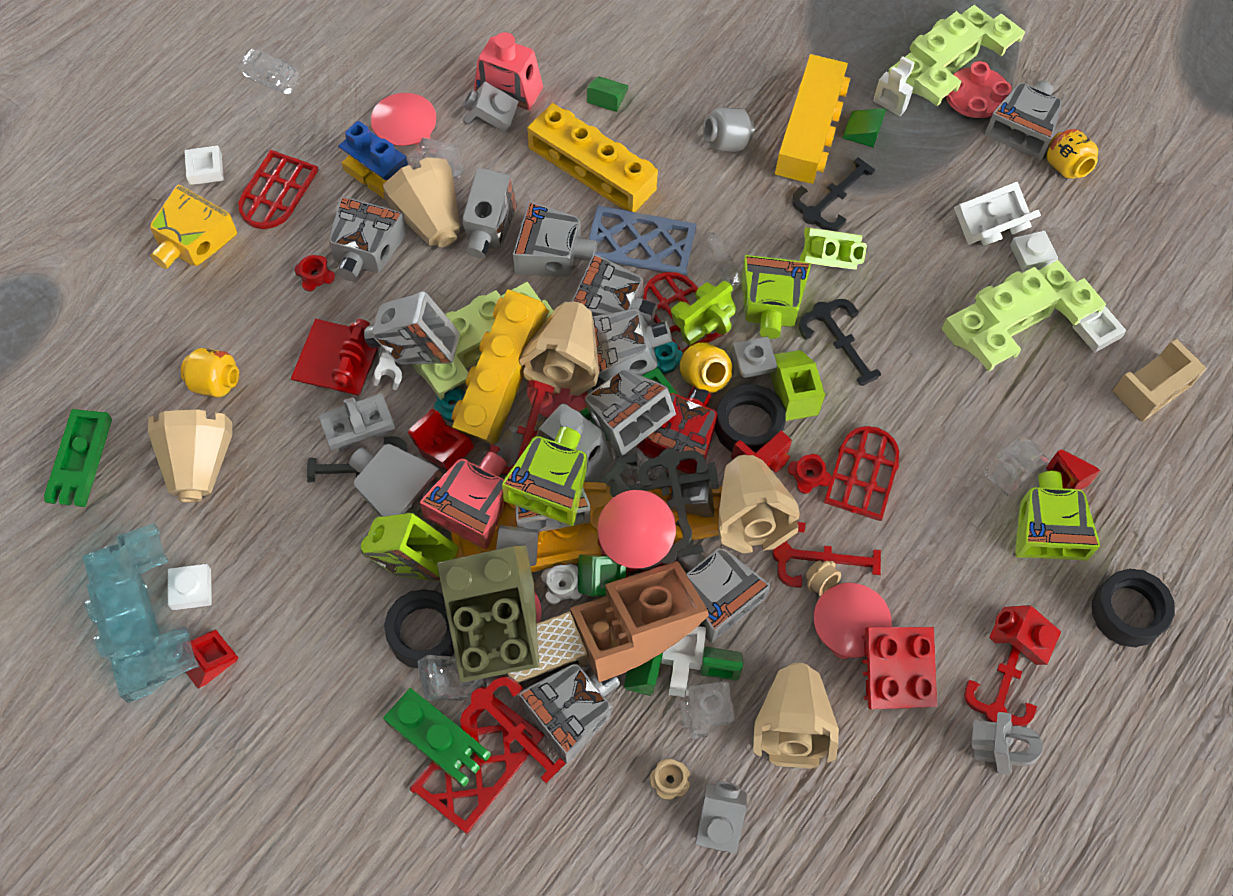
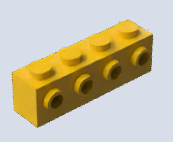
M813 54L809 55L779 151L775 175L814 184L817 171L824 173L829 153L823 152L825 146L831 147L836 127L831 126L832 121H839L844 102H840L838 99L839 96L846 97L851 79L845 77L848 63Z
M553 102L527 127L530 150L623 210L636 212L657 190L658 169L650 161L639 158L628 151L623 144L614 142L603 135L596 127L587 125L576 118L571 111L562 109Z
M507 289L504 298L500 297L493 311L495 321L491 331H487L483 335L479 351L481 356L477 366L473 365L468 372L466 378V386L468 388L465 396L454 407L452 413V420L454 421L452 427L489 444L495 445L497 443L524 376L525 365L521 366L519 359L525 346L546 321L549 310L542 301Z

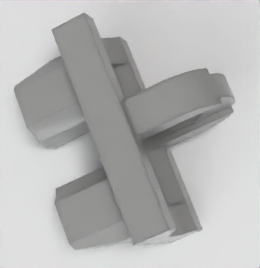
M382 393L357 402L354 397L343 400L345 406L318 415L331 451L352 447L355 442L369 437L378 438L388 434L389 430L395 429Z
M998 712L997 723L974 720L972 748L974 749L975 760L996 763L998 774L1010 775L1011 765L1029 766L1036 763L1041 757L1043 747L1039 735L1030 728L1012 726L1011 713ZM1014 739L1027 742L1030 745L1027 751H1008Z

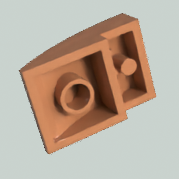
M678 561L605 584L607 596L570 608L571 615L588 654V661L599 683L621 675L660 655L687 636L709 616L708 609Z

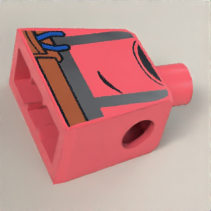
M507 32L499 33L497 36L489 39L477 60L474 91H477L484 82H487L518 100L517 107L530 111L543 89L535 52L531 48L516 44L514 36Z
M487 452L479 466L465 459H459L420 501L424 518L487 550L507 503L504 501L502 491L504 479L499 477L507 465L506 461L493 452Z

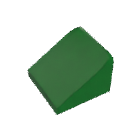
M598 76L587 88V103L617 112L628 91L629 85Z
M877 108L852 111L843 134V139L874 148L886 109Z
M579 555L578 592L581 594L607 596L605 584L626 578V567L616 563L608 555Z
M704 647L700 669L702 676L733 681L739 680L743 669V656L741 652Z
M663 653L627 671L624 688L651 696L654 693Z

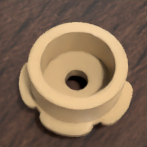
M817 561L808 569L806 573L808 591H815L821 596L829 588L839 583L841 572L835 568L836 564L833 561Z
M663 759L658 762L657 768L652 770L650 774V784L652 788L657 790V795L662 799L672 800L675 796L682 797L686 794L690 786L688 768L682 762L673 759ZM672 776L674 782L668 783L666 778Z

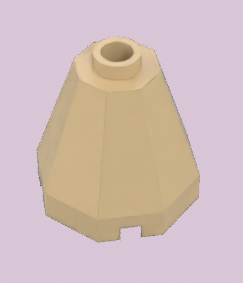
M427 157L419 161L420 168L413 170L411 165H407L398 170L383 184L384 198L391 210L403 213L405 223L428 245L446 247L455 242L457 239L456 235L460 233V220L452 170L446 159Z
M573 301L562 303L552 312L527 343L521 354L519 362L521 366L525 365L523 371L525 379L555 387L553 393L560 394L561 388H569V395L577 396L596 386L599 366L594 320L591 310L587 309L582 303Z
M197 409L163 411L159 413V420L154 415L149 417L148 434L168 493L178 496L179 502L195 503L202 501V496L211 494L232 438V421L222 413H215V420L207 419L206 411Z
M741 455L726 465L718 520V533L722 544L741 553L753 552L752 546L761 544L763 551L771 550L798 533L797 519L799 520L800 512L797 502L763 460L754 455Z
M792 663L778 671L755 720L753 753L761 757L762 750L769 754V762L776 766L812 769L819 766V760L822 757L828 756L827 763L835 761L837 757L839 729L820 674L807 664Z

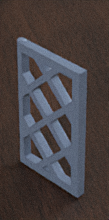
M598 205L589 239L595 240L598 243L603 240L608 242L614 251L610 254L596 251V255L612 263L659 272H677L686 276L697 224ZM606 216L620 219L621 223L606 230L601 221L602 217ZM638 222L654 225L656 229L641 236L633 224ZM627 228L635 240L620 248L612 235ZM671 229L688 232L687 238L676 243L667 231ZM662 235L670 247L655 254L646 242ZM641 246L649 258L646 260L630 258L626 256V253ZM676 253L681 260L680 267L663 264L660 260Z

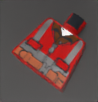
M694 386L691 388L687 398L670 393L676 415L638 443L636 452L653 459L660 457V454L665 449H674L677 452L694 450L699 452L706 462L717 418V412L707 407L712 397L711 393L708 390L697 389ZM694 459L680 461L676 469L687 474H696L698 463Z

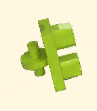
M805 227V245L799 261L857 270V265L864 262L867 245L862 243L863 235Z
M724 280L718 286H714L706 282L698 288L695 294L697 301L694 304L689 305L686 302L680 301L672 307L673 321L681 329L684 342L691 346L713 330L721 335H725L731 330L729 318L735 314L737 309L731 297L733 288L730 283Z

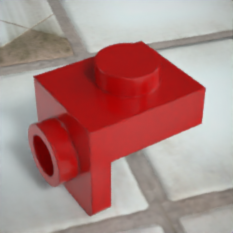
M435 409L428 411L408 430V435L421 455L446 471L459 459H463L475 447L468 436L448 426L440 413Z
M780 431L756 453L744 442L738 440L733 446L731 459L734 460L741 455H754L763 460L770 470L777 473L790 459L788 452L792 439L783 431Z
M1031 605L1003 607L997 615L989 638L994 643H1011L1036 665H1048L1061 631Z

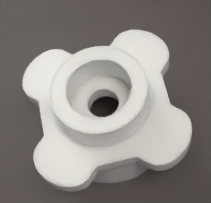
M573 564L558 565L553 568H547L542 572L541 579L547 586L548 592L545 597L548 603L557 605L561 600L572 599L576 601L582 597L583 594L578 592L577 566ZM564 581L566 585L560 587L559 582Z

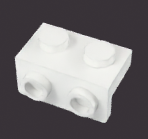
M1018 182L954 207L968 245L980 240L983 246L1003 239L1002 231L1010 228L1013 235L1032 227L1029 220L1041 216L1039 209L1031 213L1029 212Z

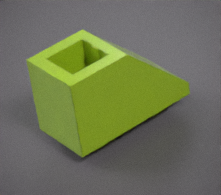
M802 350L774 354L777 368L775 372L770 373L775 393L780 397L785 407L786 421L819 415L825 392L816 363Z

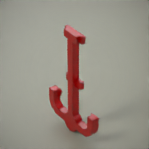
M530 380L529 387L537 391L526 428L518 426L517 433L523 435L516 462L530 444L531 439L537 436L538 431H534L544 394L553 395L555 387ZM491 444L488 452L497 454L501 449L499 446ZM514 465L510 467L505 466L501 474L507 477Z
M797 522L798 532L804 533L806 523ZM788 540L773 549L772 552L774 560L778 562V578L789 587L801 588L803 580L802 574L791 577L786 573V563L791 559L816 562L833 561L835 564L871 567L872 575H881V550L874 549L871 558L832 553V546L824 545V552L792 549L787 544Z
M1013 645L1007 664L999 663L997 671L1003 673V677L994 703L987 705L975 698L974 691L980 686L979 683L969 679L966 684L964 699L971 709L985 714L988 722L997 723L998 712L1008 713L1004 703L1012 677L1020 680L1022 671L1015 669L1020 651ZM1025 703L1026 712L1023 717L1011 714L1012 726L1023 727L1029 724L1035 716L1037 706Z
M500 676L494 679L487 687L481 686L476 688L471 694V704L461 714L460 723L462 729L474 738L480 730H477L472 725L470 717L476 709H486L509 732L504 739L509 744L516 739L547 770L540 777L547 783L566 763L561 758L554 763L523 732L527 726L522 721L516 725L493 702V692L498 687H508L512 697L516 696L523 687L512 677Z

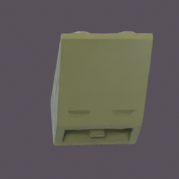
M526 545L512 546L438 562L437 565L460 683L539 667L534 582Z

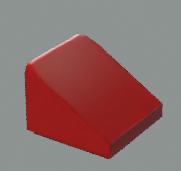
M1062 449L1056 452L1046 466L1047 471L1061 473L1063 489L1081 490L1089 486L1100 473L1099 468Z
M216 629L182 644L177 658L180 667L198 689L208 684L238 660V656Z

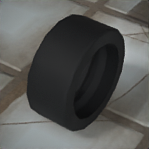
M742 384L733 387L721 397L717 406L715 433L720 443L730 452L733 451L734 444L741 440L756 453L775 435L784 430L786 423L785 407L780 397L769 388L758 384ZM754 405L762 408L769 414L771 427L763 435L745 436L730 426L729 414L735 407Z
M1130 568L1117 571L1097 589L1092 599V615L1097 627L1108 639L1121 646L1136 648L1150 644L1170 627L1175 616V602L1169 588L1158 577L1145 570ZM1119 588L1133 589L1141 593L1150 602L1154 611L1152 624L1147 628L1141 629L1124 623L1115 614L1112 607L1111 597L1113 593Z
M427 589L410 591L398 598L390 607L384 623L385 636L390 649L399 661L408 667L428 669L438 667L452 657L455 652L444 596L441 593ZM434 609L441 613L446 621L447 630L441 643L432 649L423 651L413 650L405 645L401 639L400 628L406 616L415 610Z

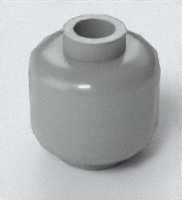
M716 108L705 118L703 126L704 139L706 142H709L715 151H742L747 146L749 140H752L755 131L753 121L750 120L748 113L742 108Z

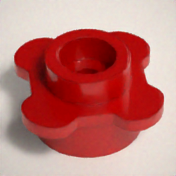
M310 255L303 258L295 266V274L301 277L303 281L302 288L305 291H314L316 287L324 283L331 284L334 281L335 274L328 269L326 257Z
M817 454L805 455L799 461H792L788 466V473L795 477L798 483L797 489L803 494L810 493L812 488L820 485L828 486L831 482V474L826 472V465ZM811 471L813 475L808 476L806 472Z

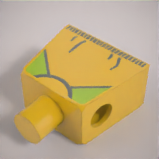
M178 184L151 222L150 229L159 246L150 256L157 265L164 269H168L177 258L184 260L192 266H199L237 235V230L230 213Z

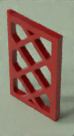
M493 694V702L516 725L522 721L527 726L524 731L532 737L531 740L538 746L545 735ZM476 709L470 717L472 725L477 730H480L473 739L479 743V735L502 732L504 754L490 756L485 762L474 753L472 760L480 766L476 773L477 789L453 792L452 778L445 773L446 793L431 794L422 786L435 771L442 770L432 761L409 788L412 793L419 795L465 834L469 833L531 755L525 748L521 752L510 753V744L504 739L509 733L502 725L478 728L477 719L486 709ZM505 762L506 771L494 786L483 788L481 765ZM478 796V806L467 820L464 821L454 811V799ZM447 800V806L441 801Z

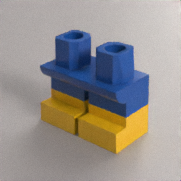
M357 121L346 130V139L338 145L341 150L348 154V157L342 161L343 170L363 185L367 184L370 190L385 199L383 184L398 170L408 165L407 158L395 149L392 143L385 138H379L369 131L366 125Z

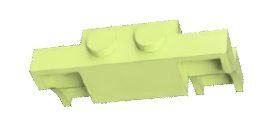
M976 5L971 6L962 14L956 11L947 19H940L931 31L924 36L922 34L919 35L910 46L911 53L905 56V58L914 62V66L905 83L914 87L912 93L922 96L938 106L942 98L951 91L956 92L959 90L962 81L954 76L953 73L977 56L980 45L1002 56L1006 49L1014 42L1022 41L1025 31L1003 14L993 19ZM900 61L893 65L891 68H889L888 73H890L893 67L897 68Z
M1057 260L1040 270L1033 267L1023 273L1017 271L1006 278L1002 284L996 287L988 286L976 295V302L973 305L946 318L942 330L954 345L969 351L988 371H991L995 365L1010 357L1014 359L1019 355L1021 348L1013 340L1012 336L1050 317L1055 308L1075 326L1088 315L1094 312H1101L1106 303L1085 278L1076 282L1060 261Z
M528 282L512 289V291L540 300ZM497 290L488 295L478 296L471 304L456 312L451 311L445 314L460 332L453 363L412 364L416 372L427 381L440 400L445 398L444 393L466 383L468 375L466 368L479 361L481 356L479 347L482 337L487 331H491L495 318H493L494 307L500 297L504 298L505 294L500 296ZM543 300V304L549 310L548 318L552 314L553 309L546 300Z

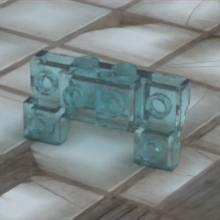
M155 523L116 536L117 544L83 556L90 582L86 584L90 599L85 600V606L91 621L97 623L99 634L94 636L95 644L100 656L110 659L119 695L127 703L148 696L170 679L199 667L190 642L189 630L185 626L160 635L146 583L140 576V574L168 562L160 540V531Z

